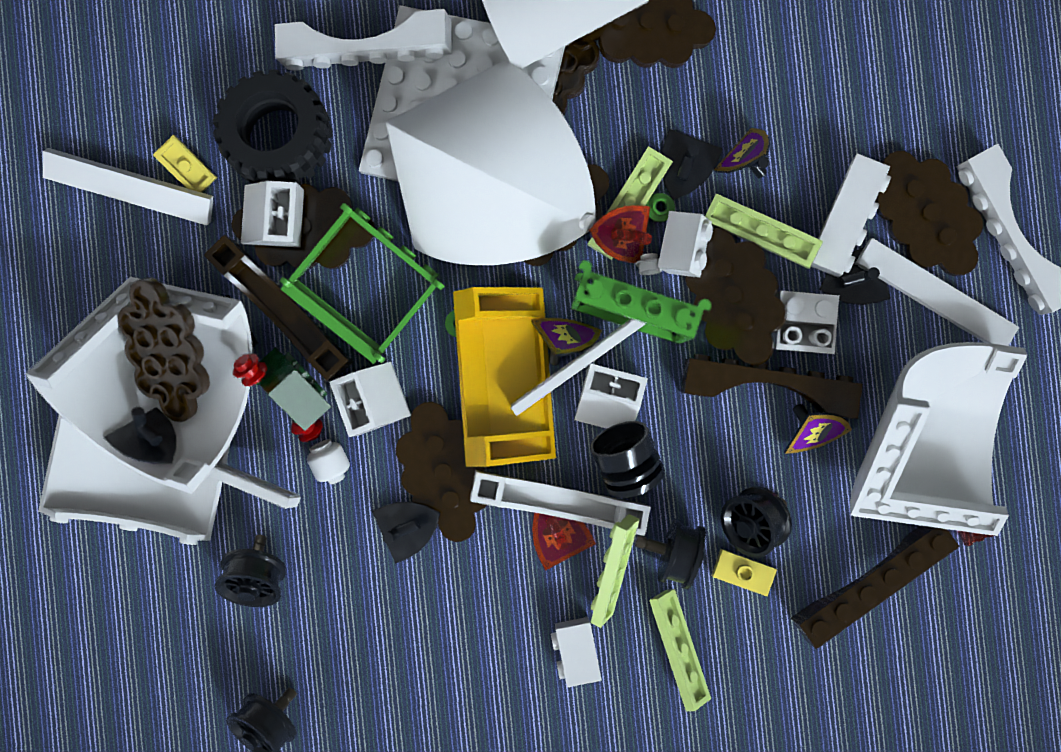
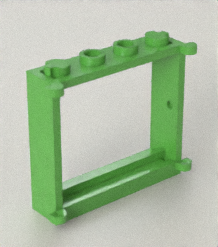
M343 203L340 206L344 211L343 214L288 280L282 276L279 280L283 284L281 290L373 364L376 360L382 363L385 358L381 354L435 288L437 287L439 290H442L445 286L436 279L439 274L427 264L421 267L413 261L416 255L402 245L399 249L390 242L394 237L380 226L376 230L368 224L371 218L357 207L353 211ZM350 217L431 283L381 345L377 344L299 281Z
M582 261L578 269L584 270V272L576 274L574 278L575 281H579L571 310L620 326L628 320L634 319L646 323L637 331L676 344L694 339L703 310L710 311L711 303L707 299L701 300L698 306L593 273L591 272L592 265L589 261ZM591 279L593 284H589L587 281Z

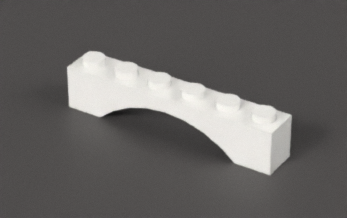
M445 9L416 11L406 21L392 30L375 37L359 40L330 37L313 30L304 22L275 24V58L286 69L293 71L302 70L305 66L329 68L331 64L340 63L345 66H356L359 62L364 61L382 64L388 59L413 61L415 57L424 56L430 59H440L443 55L452 54L451 19Z
M999 144L957 165L961 182L968 187L973 196L974 206L985 217L988 231L999 242L1001 246L1000 252L1004 259L1010 262L1015 271L1014 277L1016 281L1024 287L1029 296L1028 302L1031 308L1039 315L1053 313L1061 309V267L1041 256L1028 243L1020 231L1013 215L1010 201L1012 167Z
M475 470L470 494L471 502L541 513L612 529L617 521L621 522L628 514H631L640 519L636 534L643 536L646 533L651 508L643 503Z

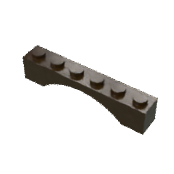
M224 234L204 254L224 277L245 294L285 334L303 357L326 381L335 380L354 362L291 297L281 290V287L234 239Z
M694 354L693 359H685L680 392L682 394L715 397L721 392L741 384L769 383L787 388L799 394L820 413H833L844 418L858 419L863 384L853 383L854 377L836 375L835 380L826 379L825 373L808 371L807 376L796 374L797 369L789 367H779V371L768 370L767 364H750V367L739 366V360L722 358V363L711 362V356Z
M920 525L907 534L887 557L867 573L830 595L812 602L791 617V620L806 641L815 649H818L960 546L948 529Z

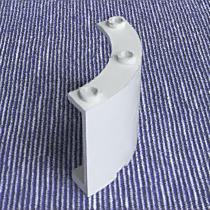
M59 414L38 512L50 516L49 520L53 522L68 523L69 519L114 523L120 524L119 528L123 530L137 531L138 528L152 530L180 538V543L197 545L198 541H210L222 482L206 476L192 493L159 483L130 469L102 451ZM230 444L219 462L227 463Z

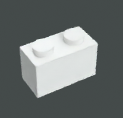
M669 211L657 268L668 274L700 278L701 271L705 268L707 262L705 252L707 242L710 241L713 233L712 221L702 214Z
M589 617L555 623L556 632L551 633L554 651L560 650L562 661H557L556 663L559 678L566 679L567 688L602 681Z

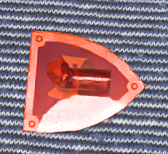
M629 205L614 209L602 216L589 229V232L596 244L609 256L616 260L636 263L641 260L640 256L643 254L644 245H649L652 242L651 234L646 233L650 206Z
M534 513L533 541L545 571L596 544L584 522Z

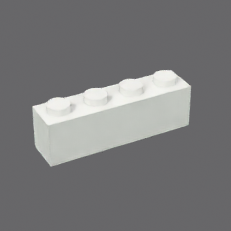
M858 153L855 155L817 238L822 240L823 244L811 267L835 277H840L844 272L849 273L855 261V257L851 256L855 245L861 246L867 234V230L863 229L867 218L872 220L878 209L879 203L875 202L878 193H884L890 182L891 176L887 175L890 166Z

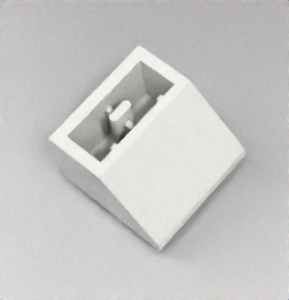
M264 181L245 185L241 243L300 247L304 189L294 182Z
M791 291L777 292L776 297L782 300L786 306L787 318L782 328L772 333L775 349L835 354L839 296Z
M392 362L359 370L329 382L349 437L359 436L411 416Z
M589 364L574 420L606 429L619 423L635 421L641 407L648 378Z

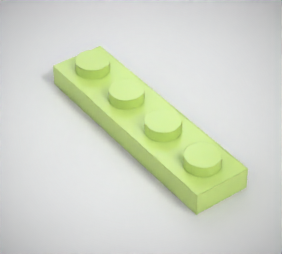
M648 146L607 213L623 206H645L673 161ZM591 237L587 245L612 260L613 257L606 254Z
M719 194L715 195L705 215L706 218L712 221L711 225L724 229L730 234L746 241L754 242L761 248L810 269L823 244V241Z
M628 514L621 522L617 521L610 532V538L613 539L612 544L605 553L603 562L606 563L605 570L597 581V586L600 589L591 604L593 615L590 623L600 628L614 613L640 520L631 514Z
M669 589L651 598L649 602L685 710L696 711L711 700V696L675 589Z

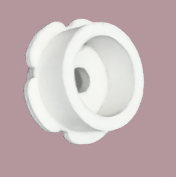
M655 253L641 255V260L635 263L639 268L640 275H654L662 272L661 269L657 268L659 258Z

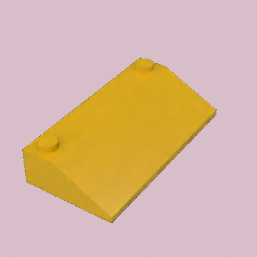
M471 287L454 291L453 300L466 467H488L555 459L556 450L551 392L517 416L511 409V404L550 377L548 346L531 322L532 319L545 318L543 288Z

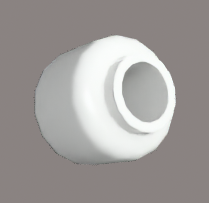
M330 439L313 445L309 449L310 454L307 456V463L317 481H328L329 484H335L345 478L344 473L350 467V462L340 443L331 442Z

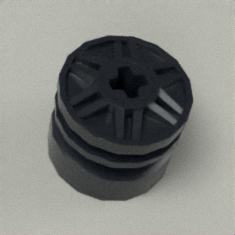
M627 421L616 424L602 431L591 442L590 451L596 465L601 470L600 474L609 494L616 498H629L643 494L659 484L664 477V466L660 461L658 452L654 449L655 443L645 423Z

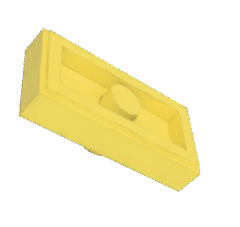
M172 135L153 154L188 189L203 193L218 178L176 135Z
M721 549L711 576L768 597L777 569Z

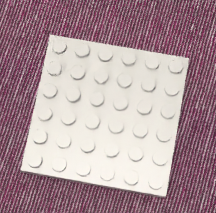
M400 5L394 28L406 21L414 12L425 10ZM449 15L452 31V54L443 55L440 59H430L424 56L415 57L413 61L388 59L385 62L359 172L399 182L386 122L503 60L511 63L491 23ZM565 46L520 69L532 78L551 100Z

